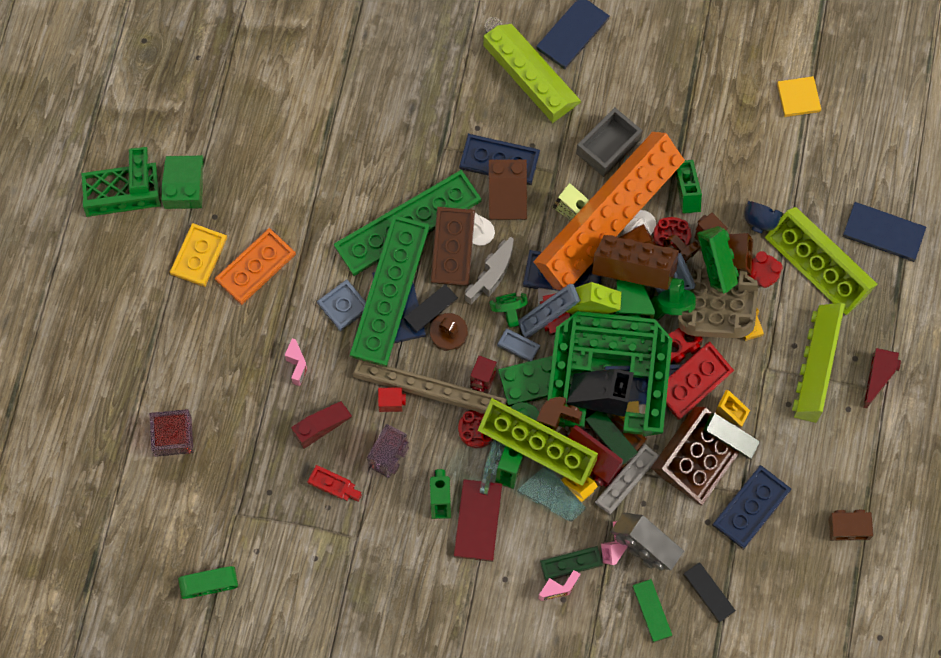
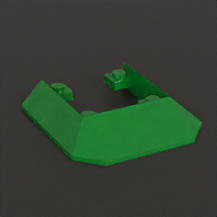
M577 311L556 327L547 401L555 397H564L568 407L571 372H591L592 357L631 361L630 372L634 373L633 377L649 379L645 414L626 412L623 433L641 434L643 437L663 434L673 339L655 319ZM577 407L582 412L580 425L561 418L558 426L565 428V426L574 427L577 425L580 428H584L586 409Z

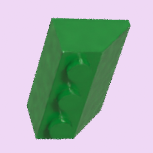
M717 226L698 232L697 235L710 286L724 294L738 284L737 277L739 274L737 268L733 265L732 259H734V254L728 245L730 240L727 230Z

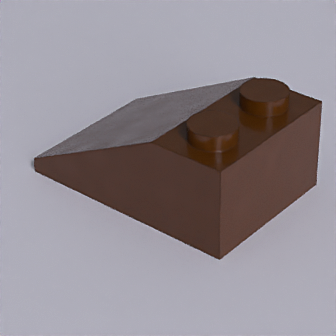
M489 160V220H527V160Z

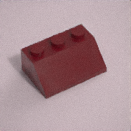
M575 425L568 438L598 453L597 461L590 476L597 485L601 487L603 485L607 488L621 471L623 459Z

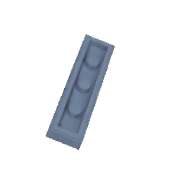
M573 284L567 285L518 320L525 338H529L580 302Z

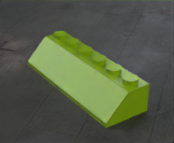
M512 24L498 25L483 36V46L552 123L581 103L576 94Z
M797 207L787 210L780 218L776 228L765 236L834 304H845L843 311L845 315H848L878 285Z
M843 303L819 305L817 310L812 312L811 322H814L813 328H809L807 335L810 343L809 346H805L803 357H806V362L800 368L799 375L803 376L802 381H798L796 393H799L797 400L794 399L792 411H795L794 418L817 423L823 412L845 306Z
M493 398L490 400L478 428L479 432L582 486L590 476L597 461L598 453Z

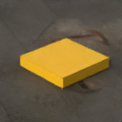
M814 76L777 82L784 117L821 112Z

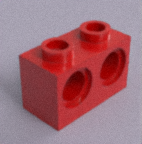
M680 328L669 333L668 335L673 339L672 346L678 350L677 352H671L670 364L674 362L677 364L685 358L686 354L697 352L701 348L703 338L701 336L688 335ZM684 337H691L693 342H686Z

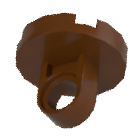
M676 235L669 236L663 242L664 247L679 250L685 263L701 248L696 241L686 246Z
M444 313L437 316L430 326L432 343L444 351L459 349L465 344L468 337V327L465 321L454 313Z

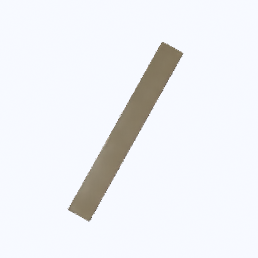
M358 360L353 372L354 378L390 388H402V391L484 414L492 398L505 405L507 400L484 392Z

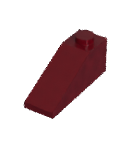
M876 348L873 352L863 408L869 407L894 373L899 371L901 360H898L899 353Z
M342 401L304 418L292 426L291 429L293 435L303 449H305L352 418V415Z

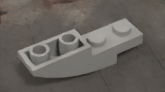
M512 237L507 241L503 240L499 244L498 250L494 254L491 253L485 259L486 271L479 275L478 281L474 285H469L465 290V301L470 305L483 292L490 296L502 281L512 257Z

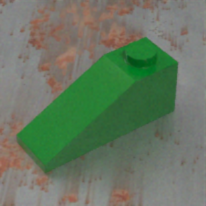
M685 160L676 170L682 213L701 212L702 193L694 161Z

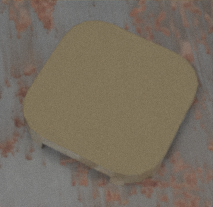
M694 269V273L691 276L696 286L689 291L696 296V307L690 313L687 310L683 311L682 315H678L679 328L684 333L692 336L742 338L749 335L753 331L756 321L757 280L748 276L747 272L740 271V276L737 277L738 284L723 294L710 286L708 274H702V269Z

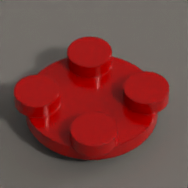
M760 251L752 260L751 275L748 276L757 280L759 287L767 288L779 279L783 265L773 256Z

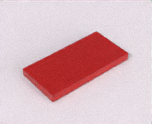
M710 341L669 376L666 406L678 420L685 416L734 371Z

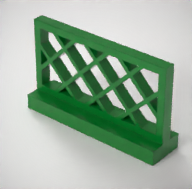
M156 163L148 164V170L153 169V173L149 176V184L154 186V191L145 193H124L129 188V180L123 176L129 173V166L81 173L83 209L86 217L160 207L161 200ZM114 175L116 178L111 183L104 180L107 176ZM96 178L97 181L91 186L87 183L86 179ZM120 180L126 183L121 190L115 187ZM101 183L108 186L103 192L96 189ZM111 189L117 192L115 196H106ZM92 192L99 195L96 199L88 200V196Z

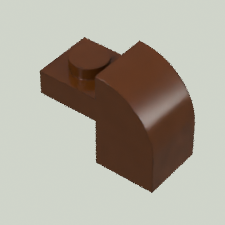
M555 397L544 403L539 412L537 422L556 431L561 418L580 425L582 412L575 406L569 405L567 407L566 398Z

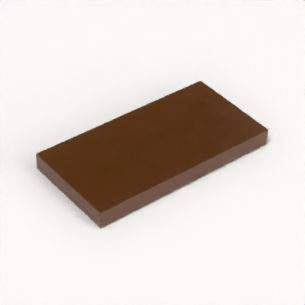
M437 207L431 283L469 286L475 210Z

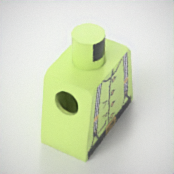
M569 183L552 208L569 220H572L589 200Z

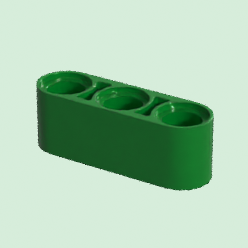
M234 566L189 574L178 578L182 599H190L238 588Z

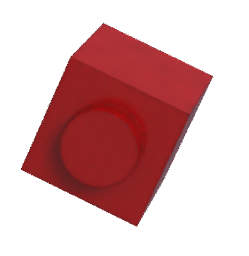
M378 388L379 412H402V405H406V394H402V388Z

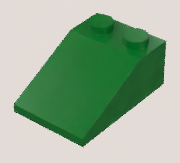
M203 155L166 156L162 180V203L164 209L202 208Z

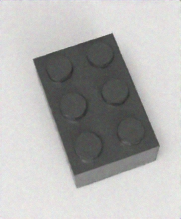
M614 107L577 144L576 154L605 177L641 140L643 130Z
M623 512L610 531L616 536L615 540L628 546L630 548L629 552L636 557L642 558V563L651 569L655 567L661 571L663 569L672 570L684 552L682 548L643 515Z

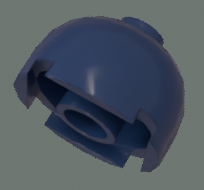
M753 201L747 202L744 211L746 222L752 226L751 230L761 234L763 231L774 230L784 214L776 209L773 211L770 207Z

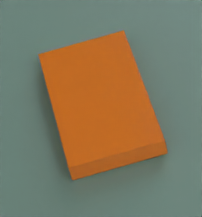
M268 228L216 276L215 281L239 304L243 305L296 255V252Z

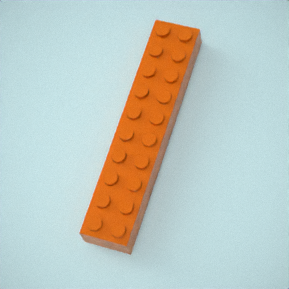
M652 132L533 261L553 289L561 290L569 284H574L593 263L594 254L603 236L613 235L616 237L683 164L684 158L667 133Z

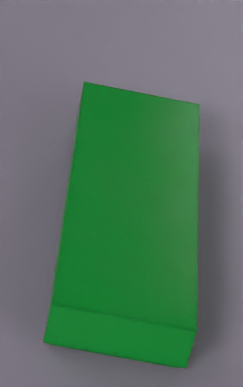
M147 147L129 149L130 194L149 192Z
M652 579L633 585L635 596L653 643L672 637V632Z

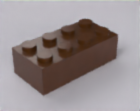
M604 235L594 254L592 274L668 290L677 270L679 250L656 246L651 243L637 242L632 239L618 238L613 235Z

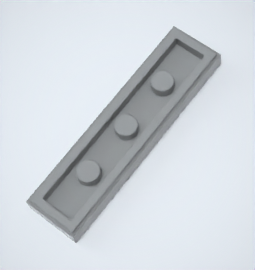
M644 444L638 451V454L630 460L599 496L595 504L611 515L649 471L659 455Z

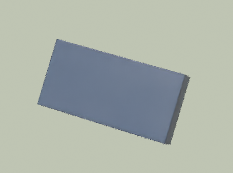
M507 328L497 344L498 347L528 362L533 361L540 348L539 344Z

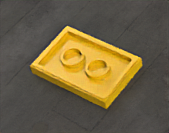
M192 223L170 270V275L206 287L225 245L227 235Z

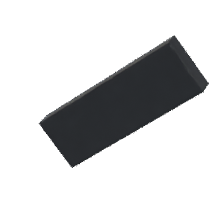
M445 284L405 316L403 320L415 333H418L452 305L458 297Z
M700 562L683 574L719 623L736 611Z

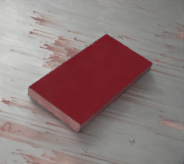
M463 479L454 557L493 562L502 492L501 483Z

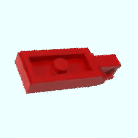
M318 465L315 466L307 481L308 484L341 500L348 501L350 498L359 502L362 496L360 491L354 489L355 484L351 483L350 480Z

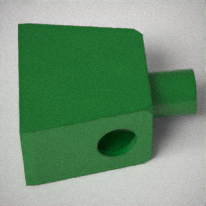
M505 446L497 468L495 483H501L502 486L514 489L524 455Z
M443 469L435 470L434 477H430L431 519L451 518L450 477L446 476V471Z

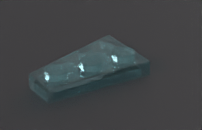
M493 440L480 488V493L486 495L488 494L493 474L496 475L499 465L497 460L500 461L503 454L501 447L506 446L496 440Z
M546 466L517 490L518 493L549 508L550 511L570 522L586 510L581 501Z

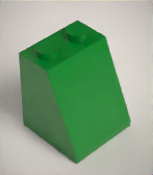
M615 279V290L621 292L620 311L614 312V315L654 319L655 310L644 285Z

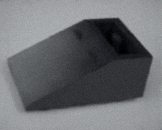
M619 369L574 373L567 405L625 417L634 373Z

